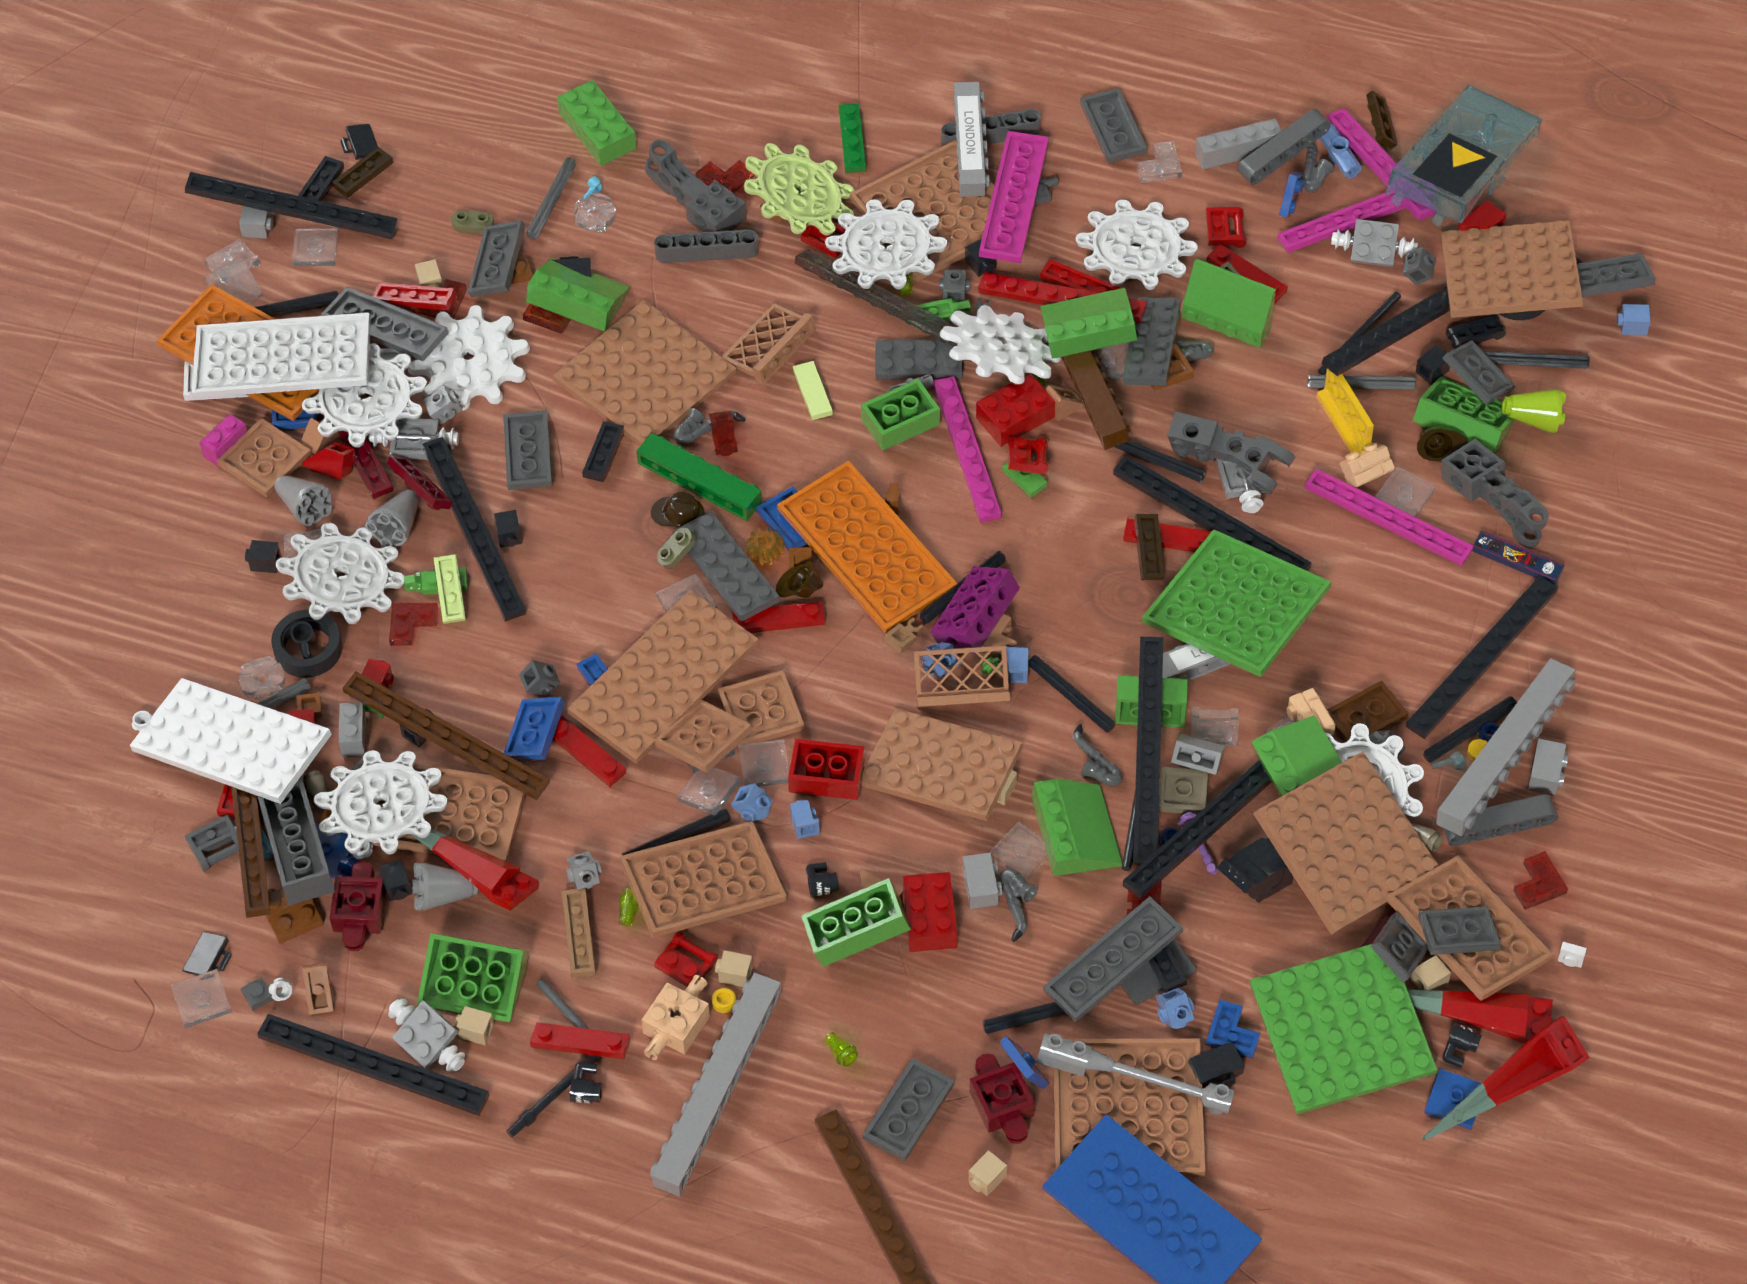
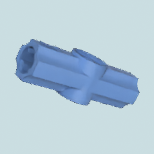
M1331 124L1329 131L1319 139L1329 153V160L1338 166L1345 177L1349 179L1354 178L1361 172L1362 167L1349 149L1348 140L1341 137L1334 125Z

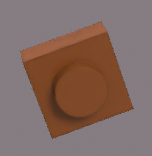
M528 259L516 261L512 284L531 280L533 274Z
M889 483V492H885V502L890 505V508L896 514H899L898 483Z
M811 547L789 548L790 569L809 561L812 562Z
M320 692L297 695L298 710L314 709L316 717H322Z

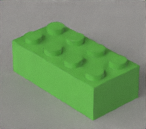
M593 80L557 97L559 114L600 166L636 149L635 132Z
M890 878L801 915L813 952L822 967L911 930L898 892Z

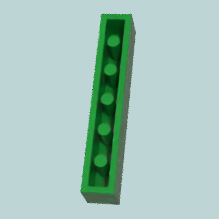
M651 433L636 450L639 465L745 521H748L756 511V507L762 504L761 490L756 485L746 483L737 475L725 472L719 466L704 461L702 457L687 452L683 447L668 442L662 436Z

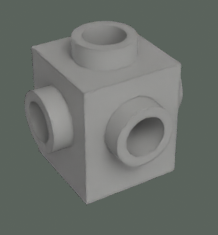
M445 386L435 390L423 400L429 415L433 419H438L441 425L462 411L458 394L454 390L450 391Z
M590 851L567 858L569 869H566L567 877L570 883L574 882L577 890L582 888L590 889L600 883L598 874L602 873L598 860H593Z

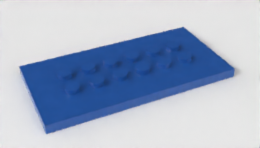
M1107 1114L1042 1186V1190L1158 1284H1226L1262 1241L1260 1236Z

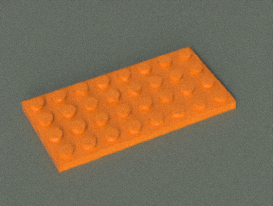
M211 284L157 339V344L159 347L194 366L197 325L275 320V318ZM319 389L245 395L294 421L304 411L302 408L303 401L315 397L319 393Z
M849 460L777 504V510L885 634L899 623L902 624L927 608L940 596L957 585V582Z

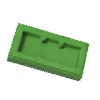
M1008 462L1002 466V471L1030 498L1048 487V482L1040 474L1009 470Z

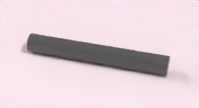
M544 979L537 982V987L574 1027L589 1029Z

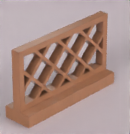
M773 303L731 346L722 358L738 370L755 377L756 383L764 386L816 331L813 316L808 313L802 316ZM775 312L782 314V317L770 319ZM797 321L793 326L787 327L786 322ZM784 323L783 328L772 330L771 325ZM769 326L768 331L757 333L760 327ZM785 334L781 339H773L775 335ZM765 337H770V338H771V341H768V342H764V343H759V342H758V339H760V338H765ZM756 340V344L744 346L747 341ZM772 347L768 353L760 354V349ZM757 350L758 355L745 357L746 352ZM742 353L743 358L731 359L733 355ZM759 361L753 368L746 364Z
M1006 646L914 651L917 707L1010 701ZM992 651H1001L1002 661L997 667L985 659ZM974 652L981 660L972 669L963 659L968 653ZM979 652H987V653H986L985 656L983 657ZM958 653H965L961 658L956 655ZM946 654H952L959 660L951 670L947 669L940 662ZM929 655L935 661L927 672L919 666V656ZM933 655H941V656H940L939 659L937 660ZM983 661L994 669L986 679H983L975 671ZM960 662L971 671L963 681L952 673ZM937 664L948 672L940 682L936 681L929 674ZM1001 665H1002L1003 674L998 670V668H999ZM920 670L925 674L921 679ZM997 672L1003 677L1004 687L994 688L987 681ZM972 673L983 681L977 689H970L964 683ZM949 675L960 683L954 691H948L941 685ZM928 676L937 686L931 692L921 693V682ZM984 684H986L989 687L986 689H981ZM963 685L967 690L958 689ZM938 687H940L941 689L944 690V691L935 692Z

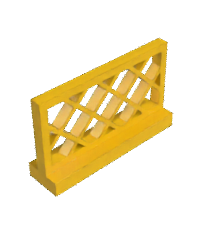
M1327 369L1324 390L1317 392V399L1350 453L1356 451L1361 453L1365 451L1364 447L1372 443L1374 425L1342 374L1336 376Z

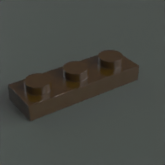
M1371 91L1366 97L1368 101L1367 107L1372 117L1371 122L1376 132L1375 138L1380 145H1384L1392 150L1397 146V141L1386 99Z
M377 147L332 182L333 188L346 198H349L393 164V157Z
M1136 514L1134 522L1141 580H1163L1165 574L1158 514Z

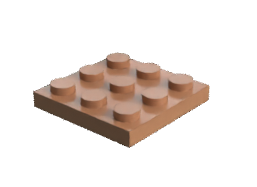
M261 418L217 460V464L260 494L268 497L275 491L274 484L280 476H290L304 460L311 456V451Z
M784 670L718 689V695L724 711L752 725L753 732L737 745L739 749L805 730L804 722Z
M700 699L654 739L657 748L707 773L752 733L753 730L751 724Z

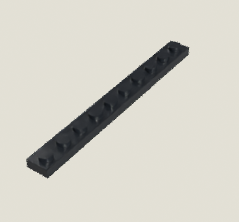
M190 172L185 186V193L392 240L398 218L194 172Z
M1447 287L1323 357L1321 364L1336 376H1339L1448 313L1450 307Z
M440 437L422 443L425 455L443 493L453 501L451 505L452 512L504 621L526 615V609L444 438Z
M1125 455L1113 469L1114 476L1207 530L1213 531L1214 529L1306 571L1311 568L1312 562L1129 456Z
M1539 576L1407 721L1406 727L1425 740L1554 597L1558 587L1542 576Z
M1140 636L1133 865H1141L1157 851L1164 637Z
M1258 760L1123 880V887L1140 899L1143 898L1272 782L1261 762Z
M267 1014L257 1033L258 1038L478 1116H480L490 1096L489 1091L271 1014Z

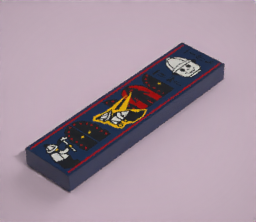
M1482 530L1473 545V552L1532 577L1538 578L1542 576L1554 585H1556L1564 570V564Z

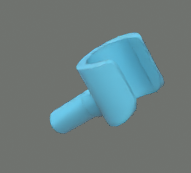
M596 176L589 179L588 186L590 188L580 199L581 203L584 204L594 192L599 193L602 190L601 181Z

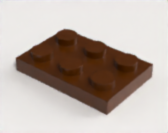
M1382 680L1327 709L1336 724L1335 730L1345 742L1351 738V730L1356 724L1366 725L1370 736L1373 732L1385 731L1406 720L1409 714Z

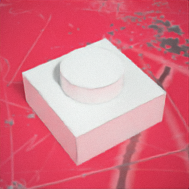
M1563 942L1558 962H1562L1570 967L1576 966L1581 968L1587 948Z

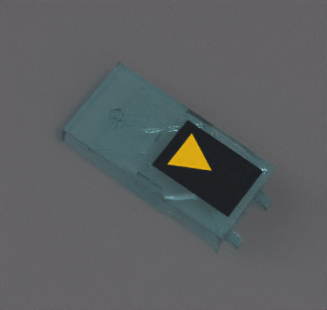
M1468 85L1391 170L1385 196L1395 191L1396 193L1391 203L1398 207L1402 200L1407 197L1436 211L1437 213L1432 223L1441 226L1443 220L1447 217L1463 223V220L1485 188L1490 184L1488 194L1491 195L1502 184V181L1505 179L1506 168L1534 136H1538L1542 119Z

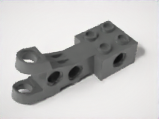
M659 139L651 143L645 172L667 194L671 193L680 204L686 205L687 220L702 232L732 231L746 220V204L743 200L716 180L708 186L694 176L677 158L675 149L665 140ZM657 147L663 148L665 154L657 155L654 149ZM655 163L659 170L651 169L650 164Z
M1175 412L1167 435L1175 454L1182 457H1187V455L1193 456L1202 462H1208V460L1215 462L1216 459L1235 463L1251 473L1253 486L1266 494H1272L1277 486V483L1271 477L1262 473L1269 461L1276 459L1290 467L1295 459L1292 452L1266 437L1257 435L1256 439L1245 437V433L1238 430L1235 431V434L1224 432V428L1219 426L1216 421ZM1236 446L1242 447L1238 452L1232 451ZM1253 457H1260L1258 462H1250Z
M1476 439L1441 460L1442 480L1469 501L1473 502L1481 497L1494 507L1511 526L1513 537L1522 546L1533 548L1539 544L1542 536L1540 530L1546 526L1549 514L1526 489H1520L1515 485L1513 479L1505 477V461ZM1532 515H1540L1542 521L1536 522L1532 520ZM1532 532L1536 538L1527 539L1524 533Z

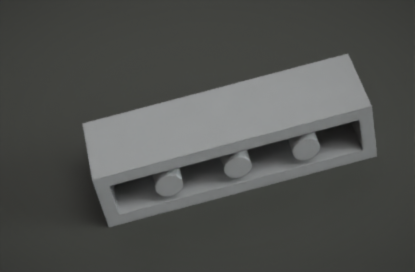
M1271 119L1198 137L1195 155L1202 170L1243 160L1279 134L1281 129L1276 119Z

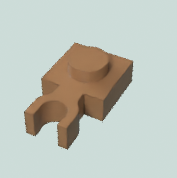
M911 618L907 626L904 627L899 623L886 633L884 641L901 654L915 643L917 635L923 632L924 626L921 624L919 627H913L915 619Z

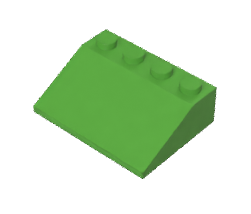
M553 257L536 270L527 285V303L602 331H606L631 288L628 285L591 272V277L585 276L552 261L555 259Z
M1196 259L1183 302L1182 318L1261 348L1271 330L1276 289Z
M1125 288L1040 306L1052 359L1137 340L1134 319Z
M1440 376L1420 398L1413 421L1423 428L1438 426L1443 429L1457 431L1467 438L1468 443L1476 439L1491 452L1495 453L1503 443L1515 419L1502 413V401L1495 400L1486 405L1472 389Z
M1315 715L1272 730L1251 741L1255 754L1280 797L1342 763Z
M1062 779L1034 782L1032 801L1053 876L1122 866L1100 785Z
M430 933L417 1005L424 1000L433 1008L462 1013L466 1006L492 1013L495 1020L511 1022L525 977L529 951Z

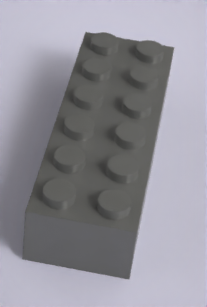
M302 776L281 804L258 796L288 906L335 892Z

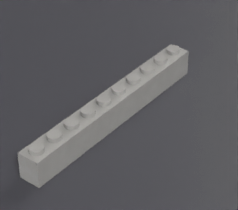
M1550 658L1439 807L1437 825L1460 836L1464 834L1466 829L1470 830L1477 814L1484 812L1489 798L1495 797L1500 783L1506 782L1511 768L1517 767L1522 753L1530 749L1533 738L1541 734L1544 723L1552 719L1555 708L1561 707L1566 693L1572 692L1576 684L1574 679L1575 669Z
M755 972L751 980H746L742 990L744 994L740 1000H736L731 1019H727L724 1023L723 1035L720 1040L717 1039L712 1049L713 1055L710 1060L707 1059L702 1068L703 1075L700 1080L697 1079L695 1081L690 1101H685L680 1120H676L673 1124L672 1136L669 1142L665 1141L662 1146V1156L659 1162H655L651 1168L650 1176H652L654 1187L676 1196H681L781 996V982Z

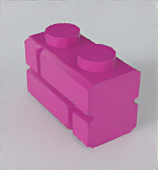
M231 414L226 416L223 422H220L199 442L203 456L218 466L217 460L247 432L244 422Z

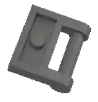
M228 815L185 835V839L203 872L210 869L209 866L239 852L237 831ZM233 841V845L206 858L203 854Z

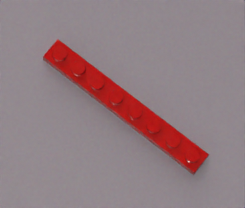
M988 272L983 274L978 285V293L1040 305H1049L1098 294V292ZM1128 298L1134 322L1141 323L1147 309V301Z

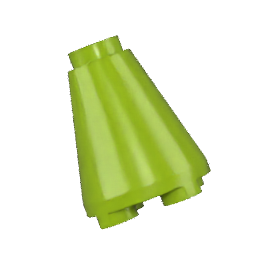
M1552 389L1511 395L1504 398L1502 413L1545 432L1556 433L1558 426L1563 425L1565 422V412H1562V405L1565 403L1566 393L1565 391Z

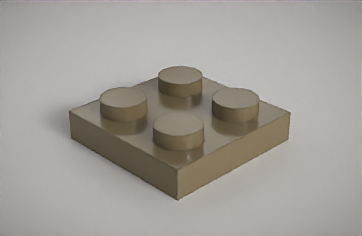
M1161 767L1159 812L1183 814L1192 812L1196 815L1199 814L1206 807L1208 773L1194 769Z

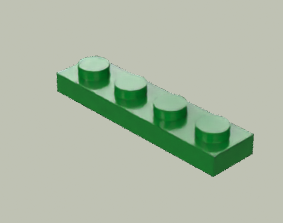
M859 103L838 105L845 173L866 172Z

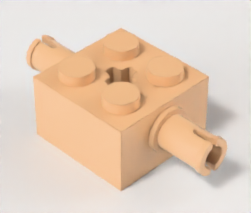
M694 975L685 991L669 983L665 984L642 1018L643 1034L653 1038L644 1050V1054L648 1058L653 1055L652 1060H657L666 1045L684 1055L686 1054L710 1018L709 1004L698 998L704 987L707 986V981L703 977L698 980L700 976Z

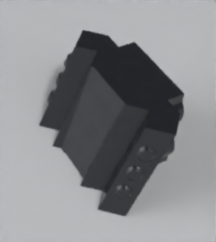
M1269 838L1258 839L1237 851L1231 859L1225 858L1216 867L1238 888L1258 903L1291 885L1294 877Z

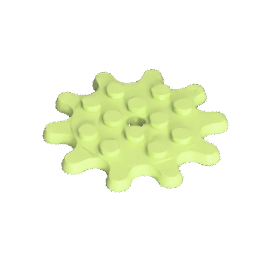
M768 143L764 147V153L768 160H760L753 156L746 158V168L754 173L757 179L746 180L744 190L748 194L757 195L764 199L766 203L761 208L763 217L770 219L774 216H780L788 220L791 231L795 234H801L805 231L806 226L813 225L822 234L828 236L835 231V225L831 218L838 219L844 213L854 216V212L841 201V199H849L850 193L854 191V188L848 184H841L835 181L833 174L837 171V165L830 160H826L823 163H815L809 158V150L805 146L796 145L793 154H785L775 144Z

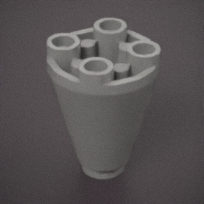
M280 476L276 480L274 488L294 518L306 527L330 515L332 511L331 493L323 484L292 476Z
M411 490L401 492L376 508L368 516V521L365 523L366 529L380 541L383 547L403 545L409 537L418 509L419 497Z
M414 863V877L416 879L411 880L412 894L416 893L414 898L415 911L429 910L470 898L478 893V889L457 870L427 863Z

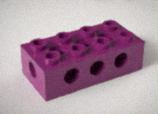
M978 566L972 568L930 632L937 644L941 642L953 645L954 649L983 646L1020 589L1010 570Z

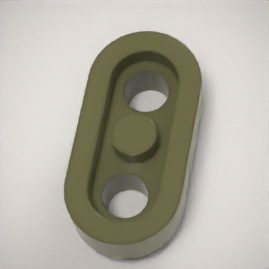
M460 210L451 217L452 227L458 232L483 233L485 226L494 225L492 215L487 212Z
M687 528L678 529L659 549L657 553L658 562L665 568L675 567L696 542L695 534Z

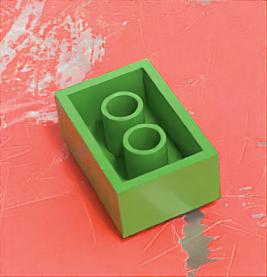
M916 379L861 404V421L883 451L940 425V408L921 381Z
M1133 675L1118 676L1115 724L1137 725L1139 677ZM1177 677L1162 678V727L1184 728L1188 679Z

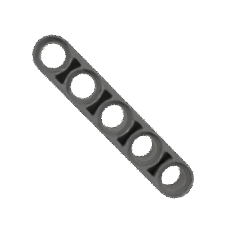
M1035 109L987 116L985 119H982V124H986V136H983V141L987 140V145L1005 142L1008 131L1038 135L1041 131V114ZM955 122L942 126L941 146L956 140Z
M1317 109L1310 110L1239 163L1237 171L1250 184L1255 185L1325 135L1331 127L1330 121Z
M753 230L659 235L654 240L655 256L661 263L752 258L759 253L758 234Z
M1540 795L1485 808L1482 814H1477L1470 830L1466 829L1462 836L1445 828L1443 830L1449 845L1459 846L1547 826L1556 822L1559 817L1549 795Z

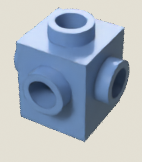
M941 642L940 644L929 646L926 648V651L954 648L952 644ZM946 654L940 660L949 670L959 661L952 654ZM929 655L920 656L923 661L922 667L927 672L935 661ZM941 655L933 656L938 660ZM937 664L929 674L944 678L948 672Z
M754 783L739 787L731 806L741 814L743 819L749 822L757 821L768 816L773 799L766 794L764 789Z
M1178 987L1156 996L1160 1008L1157 1010V1013L1162 1023L1167 1024L1171 1028L1179 1029L1185 1027L1188 1024L1187 1022L1195 1020L1192 1013L1194 1011L1192 1000Z

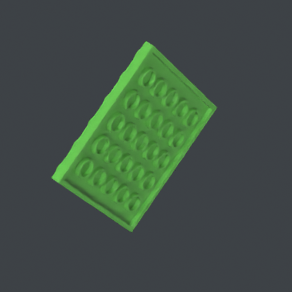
M1213 529L1143 615L1142 623L1262 677L1329 591L1331 581Z
M1372 944L1257 977L1249 981L1296 1115L1437 1073L1435 1062L1405 983L1370 947Z

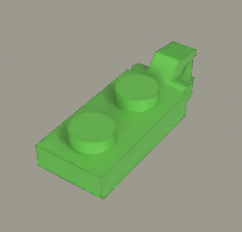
M952 298L910 307L915 329L950 322V317L955 311H962L968 315L971 314L969 300L957 302V300H952Z
M466 567L458 568L461 591H467ZM435 570L404 576L406 591L417 590V592L423 593V595L439 594Z

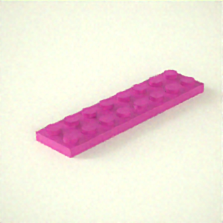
M1012 131L1007 132L979 249V257L1021 263L1049 137Z

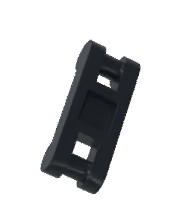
M1491 315L1451 327L1446 331V336L1449 340H1452V346L1456 349L1471 340L1475 344L1490 339L1499 340L1506 335V332L1499 325L1500 321L1497 316Z

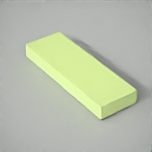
M814 361L793 366V373L811 419L815 420L833 415V410Z
M456 554L434 557L443 624L466 621Z

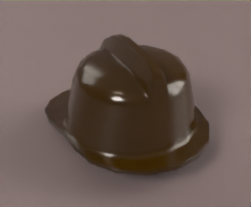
M1438 426L1430 427L1420 434L1417 442V451L1423 459L1441 462L1442 459L1468 444V440L1462 433L1443 429Z
M678 492L672 497H664L656 501L650 512L654 522L661 526H683L703 516L704 508L690 493Z
M809 561L785 572L779 579L775 591L781 598L791 595L808 598L815 591L823 587V582L820 580L819 574L814 570L813 563Z

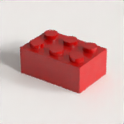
M1031 373L1025 375L1024 383L1015 384L1012 382L976 402V419L1000 447L1008 443L1009 437L1018 438L1055 417L1054 399Z
M795 738L788 775L789 792L858 800L865 763L864 746Z
M950 872L903 876L905 915L911 930L907 931L909 952L957 948V928Z

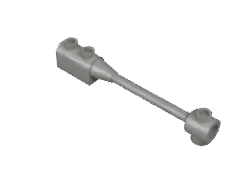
M1044 1034L1037 1058V1063L1082 1077L1085 1070L1114 1071L1200 1097L1204 1107H1207L1211 1113L1216 1115L1223 1112L1228 1114L1235 1091L1224 1084L1216 1085L1210 1083L1205 1088H1201L1121 1064L1094 1050L1091 1046L1085 1045L1082 1041L1074 1042L1064 1039L1058 1034Z

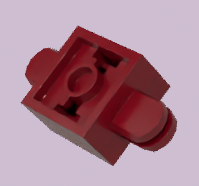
M368 862L354 864L351 877L335 876V892H333L329 919L333 932H342L344 947L353 952L363 949L366 933L381 934L386 889L383 878H374L373 867Z
M982 1054L977 1058L975 1064V1071L978 1076L970 1078L969 1092L988 1133L1002 1128L1010 1143H1022L1028 1137L1029 1127L1025 1119L1034 1116L1035 1103L1014 1062L1000 1067L993 1054Z

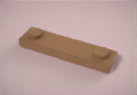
M582 888L579 890L562 891L571 977L594 976L596 974L586 890Z

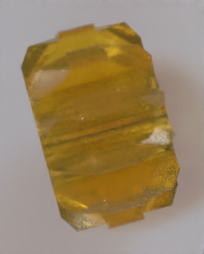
M769 527L766 531H762L759 528L757 533L751 532L750 538L746 541L748 557H752L753 563L760 561L761 565L765 562L772 565L773 560L779 561L780 555L784 552L783 538L779 536L777 530L770 532Z

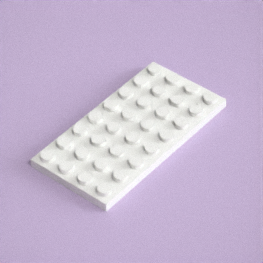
M356 313L197 325L192 396L193 398L365 386L368 382L370 314Z
M181 678L153 714L150 724L143 727L130 744V747L136 753L281 804L332 734L328 728Z

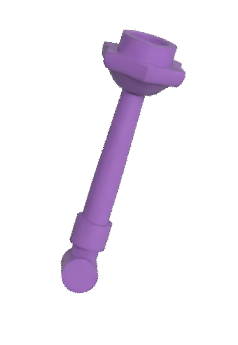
M1192 812L1185 813L1180 817L1181 821L1178 825L1183 828L1196 814ZM1203 843L1198 848L1203 857L1202 860L1207 865V871L1215 875L1218 873L1217 866L1214 865V860Z

